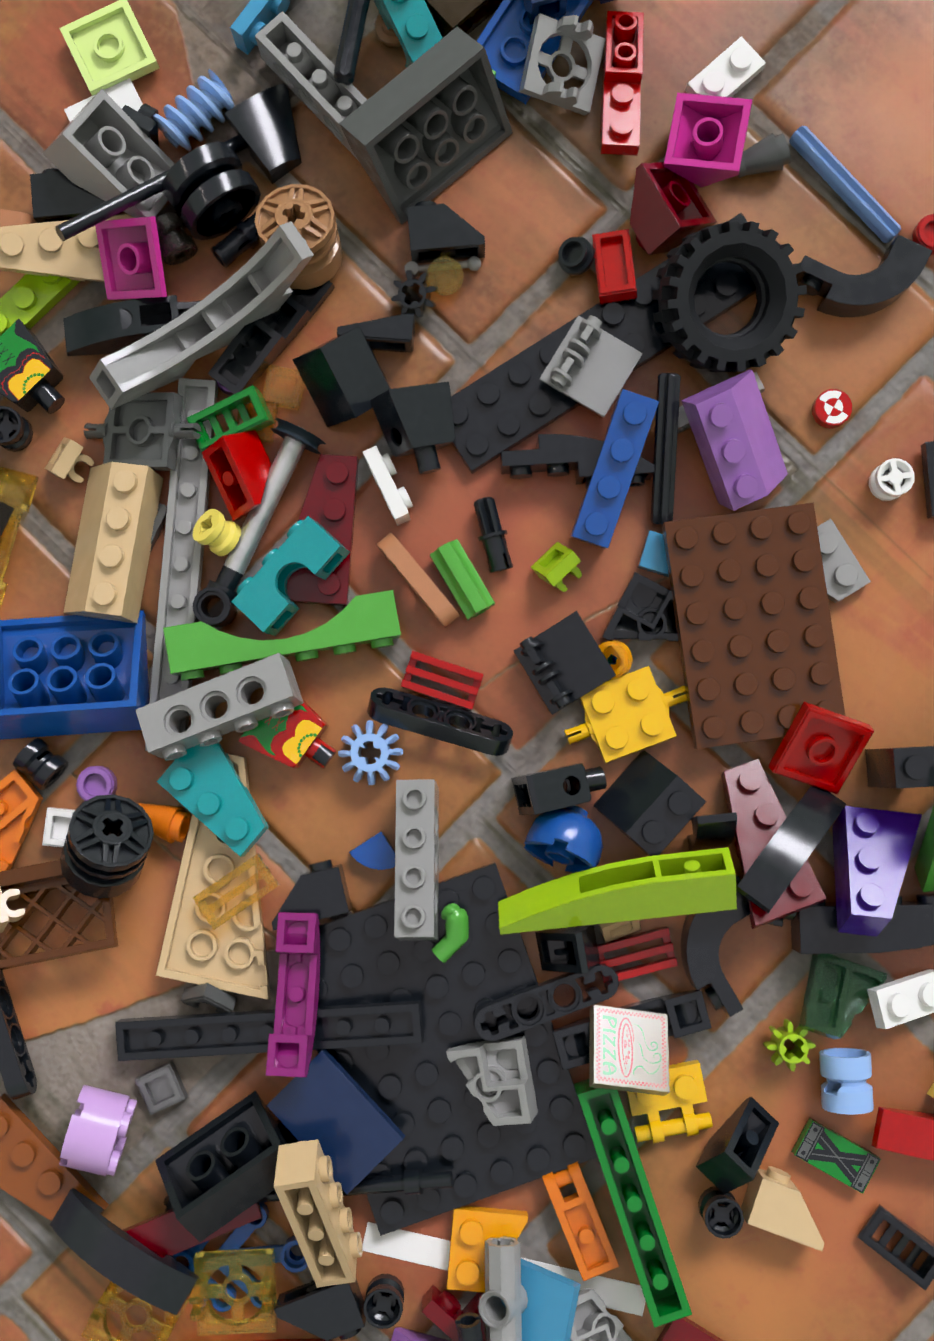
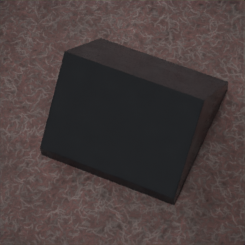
M360 325L292 359L327 427L357 418L372 408L371 399L391 389Z

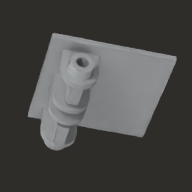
M578 315L539 380L604 418L643 353L600 328L602 321L597 317L590 315L586 320Z

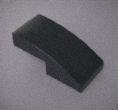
M737 812L692 818L693 834L687 836L689 851L728 847L735 836Z

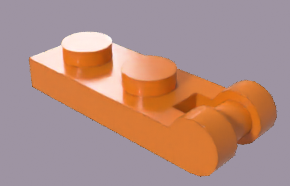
M577 1161L567 1165L568 1168L555 1173L550 1172L543 1175L542 1178L583 1281H586L620 1266L580 1164ZM574 1183L577 1192L563 1198L560 1188Z

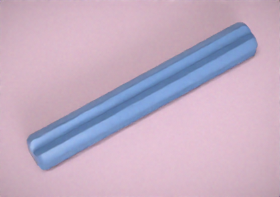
M807 126L798 128L789 140L796 151L883 243H888L894 239L901 231V226Z

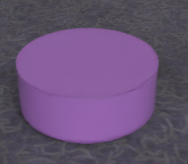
M88 767L78 776L76 782L77 792L84 801L99 795H113L117 790V778L107 767Z

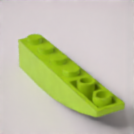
M729 847L653 855L605 864L542 883L499 901L500 935L737 909L736 873Z

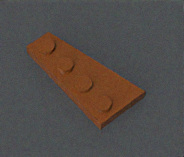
M6 1094L0 1096V1189L50 1221L53 1220L69 1191L73 1188L105 1210L109 1204L76 1169L60 1166L61 1153Z

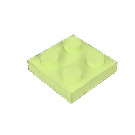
M127 0L116 1L59 28L92 96L101 89L105 90L129 78L131 81H134L160 69Z

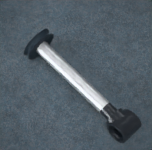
M275 418L278 421V426L274 429L270 428L274 433L284 438L269 469L261 504L248 513L241 527L240 539L235 548L228 554L216 581L210 580L207 587L199 591L194 598L193 612L198 620L208 625L223 627L232 623L235 619L238 608L231 601L238 595L236 590L304 449L321 454L318 451V446L326 444L314 434L288 421ZM219 597L223 601L224 608L219 616L212 618L208 613V604L212 599Z

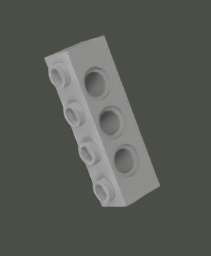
M282 11L255 35L262 60L357 159L339 123L366 102L367 99L352 83L345 85L334 80L335 65Z
M277 653L135 710L148 753L168 761L183 757L187 754L186 749L200 744V746L204 747L216 744L223 739L222 735L232 731L246 732L258 726V721L270 716L272 718L285 717L294 712V707L304 702L290 661L280 653ZM258 688H263L264 694L262 699L256 704H251L250 698L252 693ZM222 702H227L226 713L222 717L216 718L215 711L218 705ZM187 716H191L190 727L181 733L180 724L182 720Z
M435 779L396 780L394 938L400 941L438 940L439 787Z

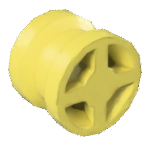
M210 509L200 516L194 526L192 535L193 539L201 545H209L210 551L217 556H225L237 545L241 536V528L232 520L226 521L224 514L218 510Z

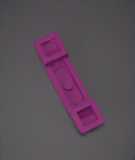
M278 912L275 952L280 953L274 1033L269 1034L266 1076L307 1077L313 1050L319 999V915L317 913Z

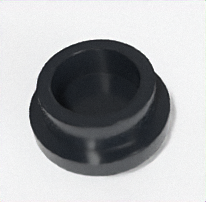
M572 237L565 240L558 252L561 268L570 275H580L586 272L591 267L595 257L593 245L583 237Z

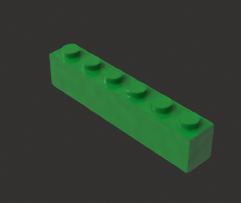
M589 1079L574 1083L654 1328L692 1315L618 1090L589 1087Z

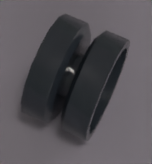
M210 142L193 149L170 168L163 180V193L175 211L181 213L180 217L192 236L198 240L214 239L234 229V225L238 221H244L251 215L260 200L261 192L251 175L247 171L242 170L241 161L231 146L224 142Z

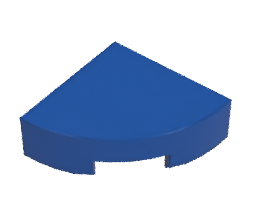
M383 831L349 852L356 861L368 868L385 870L395 867V850Z

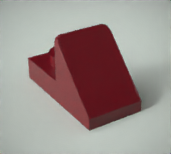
M432 1285L423 1296L421 1312L453 1341H459L455 1320L461 1314L470 1312L480 1316L478 1304L483 1293L477 1292L465 1308L461 1310L459 1301L446 1290L441 1292ZM480 1316L483 1341H486L485 1323Z

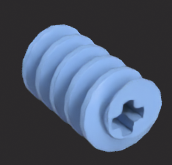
M211 69L208 70L210 80L205 76L198 77L197 84L199 90L192 85L186 88L188 99L182 95L175 97L177 109L169 104L164 106L163 110L166 119L159 114L153 115V120L158 122V128L175 148L180 145L190 152L192 147L188 138L192 136L199 142L203 141L199 128L204 127L212 133L214 127L211 118L214 117L221 123H224L225 118L222 109L230 110L235 107L231 94Z

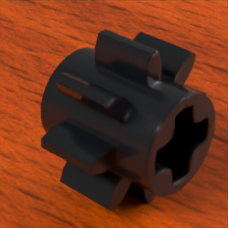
M407 270V280L405 282L394 280L393 283L399 290L398 295L393 296L391 300L400 301L404 305L401 314H407L411 308H415L417 317H423L422 307L425 305L428 307L436 306L435 302L430 298L431 293L436 292L438 287H429L426 283L429 276L427 272H424L419 279H415L413 271ZM421 286L419 294L423 296L422 300H415L411 303V294L407 292L408 287Z

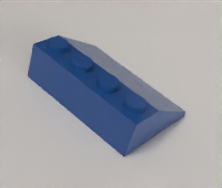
M140 610L138 624L78 615L0 620V740L141 730L135 709L149 704L144 610Z

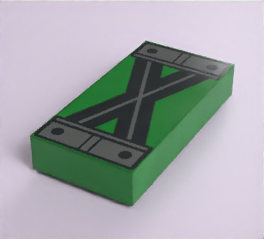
M810 1117L791 1151L798 1158L862 1194L881 1160L874 1153Z

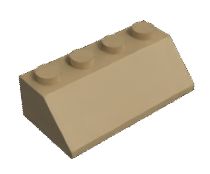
M109 462L90 468L63 613L138 624L152 545L151 538L154 520L157 516L163 478L149 466Z

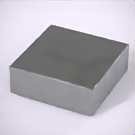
M173 1061L135 1079L150 1115L188 1097Z

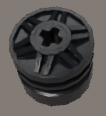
M113 794L99 795L84 801L73 812L60 857L62 874L71 887L83 895L99 899L117 897L131 889L140 877L154 835L152 821L143 807L129 798Z

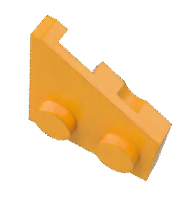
M462 1206L453 1209L447 1289L485 1293V1241L491 1237L503 1236L513 1237L517 1240L528 1222L527 1211Z

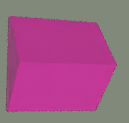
M677 92L664 167L701 188L739 175L752 99Z
M156 217L107 220L95 225L107 300L167 297Z

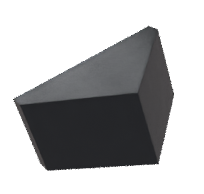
M594 925L535 932L541 968L544 971L583 974L589 972L600 963Z

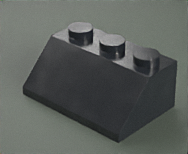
M256 1090L155 1160L177 1220L199 1242H202L275 1190L274 1179L279 1145L289 1144Z

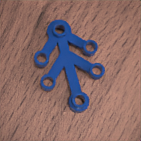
M264 1202L259 1203L263 1218L234 1229L218 1250L201 1252L209 1242L208 1240L171 1256L175 1260L178 1256H184L188 1259L189 1265L185 1267L200 1277L195 1287L211 1300L213 1307L217 1311L225 1312L230 1310L236 1300L237 1292L230 1283L218 1284L204 1271L205 1269H219L250 1296V1300L255 1307L265 1308L271 1304L275 1295L273 1283L266 1279H256L243 1266L282 1263L285 1269L294 1273L301 1272L308 1267L303 1255L296 1256L291 1251V1247L298 1245L295 1235L288 1238L285 1244L240 1248L255 1229L261 1228L266 1223L269 1209ZM260 1288L267 1290L269 1297L266 1299L259 1298L256 1290ZM226 1292L231 1300L229 1302L220 1301L218 1293Z

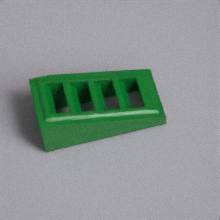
M254 385L186 418L188 423H198L201 427V432H197L201 436L199 439H196L201 452L224 435L252 430L258 432L275 423L261 391ZM249 403H252L257 413V416L254 418L251 417L246 407ZM238 409L244 423L237 424L232 410ZM222 414L230 429L226 432L223 431L217 416ZM207 420H209L216 435L211 439L203 424Z

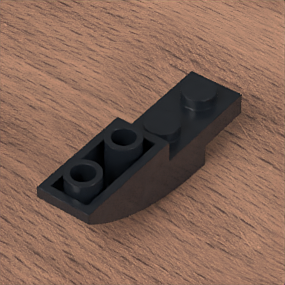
M177 295L139 298L94 307L63 318L67 356L100 355L117 352L158 330L200 301L177 302Z
M538 434L537 449L501 451V474H510L511 479H525L532 477L533 472H547V476L561 477L569 475V470H575L576 485L585 484L587 489L604 441L574 435ZM640 456L630 487L645 485V480H650L655 473L654 464Z

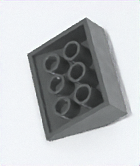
M458 27L454 28L339 123L353 153L401 225L408 220V206H414L421 201L433 200L513 133L485 47Z

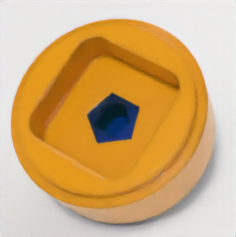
M617 640L600 644L599 648L616 674L611 679L628 673L633 661L632 653L628 646Z

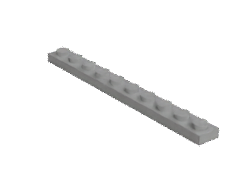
M179 378L177 394L183 396L181 423H188L187 417L217 403L219 387L216 380ZM209 420L204 421V427L211 439L214 437V430ZM196 439L179 440L175 471H170L149 704L192 687V680L182 681L181 675L174 676L170 673L163 628L198 622L193 612V601L201 590L204 545L195 541L192 534L200 516L208 511L211 472ZM189 716L185 717L180 724L181 733L188 729Z

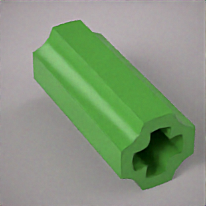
M458 539L442 545L430 554L431 560L467 621L495 605L493 598Z

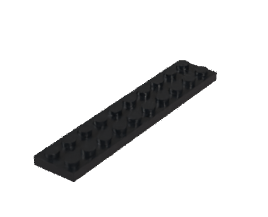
M742 213L729 220L747 223ZM669 259L635 280L637 289L636 299L604 304L599 302L579 315L586 320L590 315L597 317L602 321L600 327L602 330L643 353L633 371L673 346L671 342L664 343L660 336L665 331L661 322L654 321L653 314L659 312L658 300H652L653 290H659L661 279L656 277L659 268L667 265ZM729 262L717 263L705 271L697 283L694 294L695 310L702 324H708L756 293V288L750 274L741 266ZM576 318L451 396L456 437L452 445L471 474L501 456V451H509L581 405L539 380Z

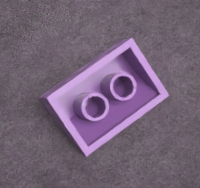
M749 369L681 400L719 504L735 511L768 496L787 476L788 473L753 370Z

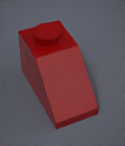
M256 430L224 435L202 452L203 458L233 521L239 520L261 504L271 462Z

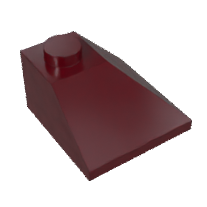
M664 162L641 163L636 168L630 225L636 234L638 245L648 255L669 252L671 249L683 243L682 239L687 235L717 223L695 185L664 167Z

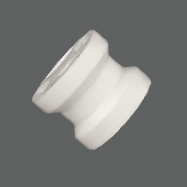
M892 458L871 472L868 486L876 498L882 501H891L912 488L915 474L908 462ZM884 482H889L891 485H893V488H891V486Z

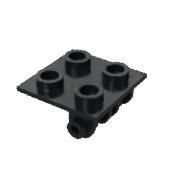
M577 611L534 638L531 636L520 643V647L514 650V653L552 715L616 676Z

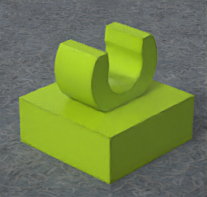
M556 542L531 566V569L539 578L563 592L567 591L568 588L563 584L562 579L569 572L578 579L582 576L580 569L577 567L581 562L579 557L573 550L559 542Z

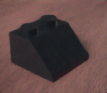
M642 750L593 806L648 856L659 855L706 801L678 775L645 750Z

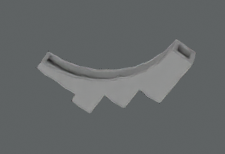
M292 221L280 225L268 241L245 265L203 300L153 333L100 359L89 378L109 408L112 410L179 378H183L196 359L229 345L245 325L277 312L293 292L290 285L314 256L306 240L298 232Z

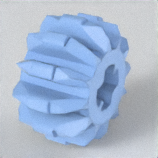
M372 720L366 722V734H363L357 724L353 725L352 731L357 739L353 740L345 735L341 738L342 742L351 746V750L338 751L339 757H351L352 761L342 766L343 771L348 772L357 767L358 769L353 777L355 782H359L364 773L367 772L369 785H375L376 783L375 771L379 772L384 781H388L390 776L384 767L387 765L394 770H399L400 764L390 760L391 755H403V749H390L389 746L400 739L398 734H393L385 740L383 737L387 733L389 726L383 723L377 734H374L375 725ZM369 742H373L374 748L381 750L380 758L374 757L376 762L373 764H369L368 758L361 755L362 748L367 749L366 744Z

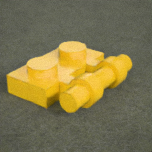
M698 1060L669 1065L670 1093L665 1096L626 1091L631 1115L646 1114L648 1124L634 1127L637 1143L652 1140L654 1144L664 1142V1137L686 1133V1136L689 1137L699 1135V1130L713 1128L710 1112L694 1114L693 1104L707 1102L701 1066ZM680 1107L682 1117L665 1121L660 1120L659 1111Z

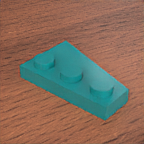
M219 742L204 747L199 744L186 749L187 754L175 759L157 782L240 857H245L266 832L269 825L247 787H244L237 775L228 753L224 752Z

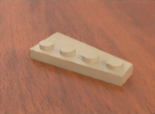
M129 214L115 215L107 220L129 219L134 217ZM67 220L0 227V270L47 277L49 275L66 277L77 281L104 282L96 227L93 226L65 241L59 238L55 227Z

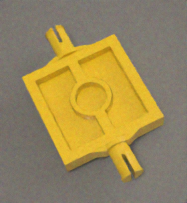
M649 666L609 680L579 698L584 709L585 723L567 730L565 729L564 733L568 737L567 741L571 745L590 737L598 746L603 761L606 764L673 739L677 735L669 718V707L687 701L686 694L678 696L686 692L685 686L683 685L663 693L656 685Z

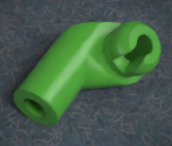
M455 903L448 904L443 908L441 918L446 921V935L431 949L444 964L469 938V916L465 909L460 908Z

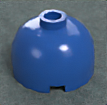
M573 805L566 807V809L561 808L539 815L527 833L524 848L533 857L548 865L553 866L554 860L567 865L565 871L575 873L597 867L603 849L602 835L596 824L587 818L588 812Z

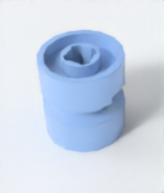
M828 1048L820 1050V1074L826 1078V1082L821 1084L822 1108L831 1113L847 1115L872 1112L874 1109L873 1087L866 1082L872 1076L871 1053L856 1048Z

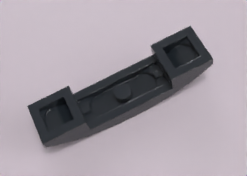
M811 785L739 882L736 891L769 913L839 816L846 803L830 792Z
M700 989L669 994L618 1007L668 1014V1037L679 1038L712 1028ZM590 1016L552 1031L563 1071L589 1063Z
M75 1188L71 1189L50 1223L57 1235L81 1259L119 1287L155 1307L174 1315L179 1314L200 1277L170 1255L161 1258L103 1217L104 1209Z

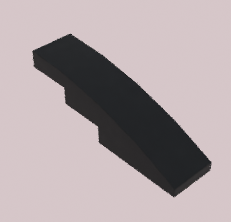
M327 281L322 286L308 290L291 289L293 291L277 312L249 323L241 329L208 372V375L233 394L250 387L316 313L335 288L333 283Z

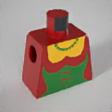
M304 700L303 704L294 707L293 713L285 717L272 718L270 716L258 721L256 728L244 732L238 740L243 745L292 768H299L307 757L324 769L337 751L320 739L328 724Z

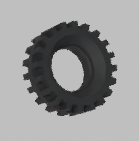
M738 220L728 221L702 228L696 233L687 235L682 239L683 243L679 247L671 249L666 255L669 261L665 267L659 268L656 277L661 279L659 290H653L652 300H658L659 312L654 313L653 316L655 322L662 323L665 332L660 336L664 343L671 342L675 347L673 354L677 358H685L691 362L690 366L697 369H708L710 372L746 371L747 368L761 367L767 364L765 359L770 356H779L784 351L781 344L785 339H793L798 331L792 327L795 318H803L805 308L797 307L798 296L807 294L806 285L798 286L796 274L804 270L801 263L792 264L788 255L794 249L789 243L780 245L776 241L779 233L773 229L763 231L759 229L760 223L752 221L747 223H738ZM723 262L739 265L750 274L756 288L757 299L754 314L747 325L734 334L728 335L712 332L702 324L696 313L694 300L697 283L705 271L717 263Z

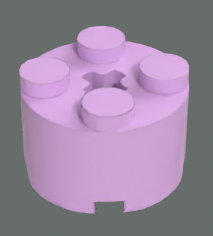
M84 1085L77 1100L80 1103V1107L76 1109L75 1114H72L67 1129L59 1165L102 1176H114L127 1139L125 1136L129 1124H131L137 1100L130 1099L128 1095Z

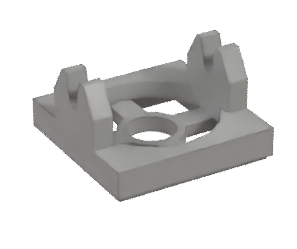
M540 13L534 19L519 92L585 116L590 113L606 38L593 34L594 26L592 21L588 20L579 23V16L577 15L563 16L561 19L556 20ZM561 36L558 51L551 55L540 51L542 45L548 39ZM573 41L577 42L584 51L587 68L575 64L574 58L570 54ZM562 56L567 60L569 72L566 77H560L553 71L552 61L554 57ZM538 65L546 68L548 76L552 79L550 83L546 84L542 79ZM571 77L584 82L579 89L577 87L564 88V82Z

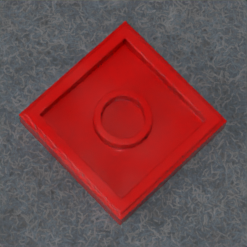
M803 702L768 766L773 773L838 794L874 733V729L864 722Z

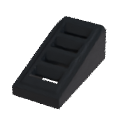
M414 313L337 327V336L360 325L372 350L408 353L414 351Z
M879 1204L857 1235L858 1238L926 1291L934 1279V1243ZM885 1219L890 1223V1226L878 1241L872 1236ZM899 1230L903 1235L891 1251L886 1245L895 1232ZM912 1240L916 1245L904 1260L899 1255L908 1242ZM925 1250L929 1255L917 1270L912 1265L921 1252Z

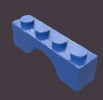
M622 389L619 393L594 472L582 500L570 537L605 549L609 547L659 401Z

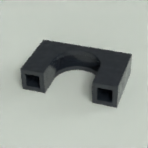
M934 746L865 749L868 787L897 789L934 786Z

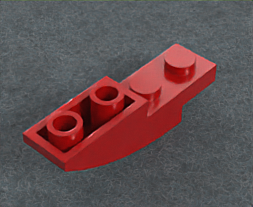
M607 11L600 117L601 154L638 156L640 146L644 12Z

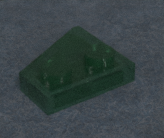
M812 954L799 1028L831 1039L842 1038L852 1025L854 1016L861 1013L869 1003L867 1000L869 998L867 989L882 985L887 979V973L830 954Z

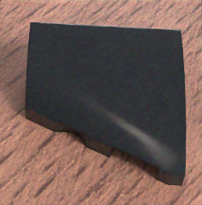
M284 83L255 94L225 113L228 123L248 147L251 157L272 184L302 163L289 92Z
M634 572L602 637L608 640L678 641L672 591Z

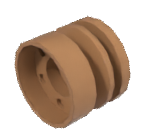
M290 184L277 188L264 197L256 210L255 226L261 245L263 246L280 225L292 221L298 232L306 240L314 256L290 285V288L308 290L322 286L335 276L341 266L343 255L331 201L321 190L309 185Z

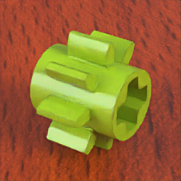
M784 1019V1027L777 1029L773 1026L769 1027L773 1033L771 1041H766L763 1044L768 1050L775 1051L771 1061L776 1066L785 1060L787 1067L791 1071H795V1064L803 1061L806 1064H810V1060L807 1058L808 1051L815 1048L816 1044L811 1040L804 1039L808 1033V1029L804 1025H800L796 1030H793L792 1022ZM787 1039L791 1040L795 1045L791 1051L783 1045Z

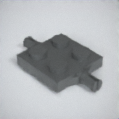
M152 392L112 410L109 408L103 424H85L84 428L90 431L84 430V436L87 439H103L105 447L103 464L119 462L149 466L153 470L175 471L179 440L199 439L201 434L197 432H201V427L198 423H181L183 396L175 392Z

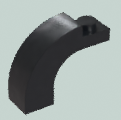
M898 235L886 249L878 268L861 275L842 273L805 255L800 262L804 271L796 274L798 286L806 285L807 295L823 297L817 311L837 317L866 316L878 312L896 301L920 275L932 250Z
M736 875V887H737V885H738L739 882L741 881V879L739 878L738 875ZM736 891L737 909L689 914L685 918L681 934V957L691 985L696 990H699L709 984L710 987L704 991L716 1011L722 1008L730 1017L742 1011L743 1007L722 972L719 962V947L726 931L734 923L751 914L748 899L738 891Z

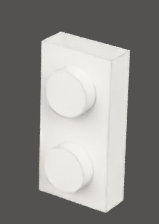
M741 36L689 81L685 91L689 94L733 97L764 69L766 62Z
M377 446L363 451L365 461L397 526L411 520L407 509L413 507V504L405 487L397 489L391 477L397 474V471L388 453L381 456Z
M927 969L867 989L876 1028L889 1029L934 1013L933 969Z

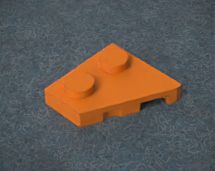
M14 769L0 781V872L11 870L43 800L41 794L24 773L17 769Z

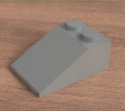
M103 89L81 109L42 153L72 183L104 201L169 170L175 164ZM162 191L124 210V212L134 218L156 216L168 199Z

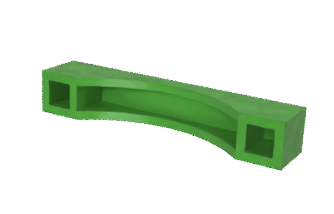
M393 590L355 596L340 613L327 623L307 633L286 639L255 640L240 638L219 631L202 621L163 628L170 673L174 676L181 675L182 681L204 678V671L218 668L220 675L241 668L242 664L254 663L277 653L284 657L295 656L296 662L319 658V651L333 649L334 655H343L356 652L355 645L371 643V649L389 647L394 645L393 639L401 636Z

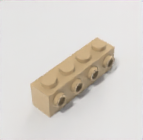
M318 1139L279 1145L274 1189L317 1288L355 1282L357 1258L362 1257L363 1253L362 1238L360 1232H354L350 1207L345 1208L343 1204L341 1183L334 1181L330 1156L324 1155Z

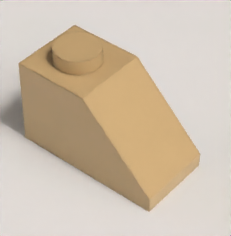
M768 1166L767 1171L759 1168L754 1180L749 1182L741 1205V1210L747 1224L822 1251L825 1243L800 1191L790 1180L791 1176L775 1167Z

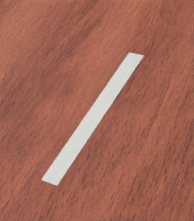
M368 1222L363 1241V1251L448 1271L451 1241L402 1229L380 1236L377 1224ZM522 1258L580 1283V1290L594 1289L604 1301L605 1308L643 1316L646 1300L641 1285L603 1276H596L583 1281L580 1272L577 1270Z

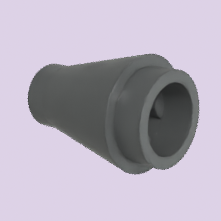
M771 133L743 151L738 177L783 170V165L791 163L790 150L784 134L775 136Z

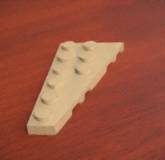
M228 754L241 782L250 792L246 757ZM192 814L156 976L197 985L209 983L220 990L269 1000L270 987L255 845L245 857H240Z

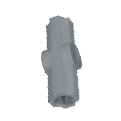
M491 1237L485 1241V1293L479 1299L478 1304L479 1314L486 1325V1341H522V1313L527 1308L528 1297L525 1288L521 1285V1242H518L513 1237Z

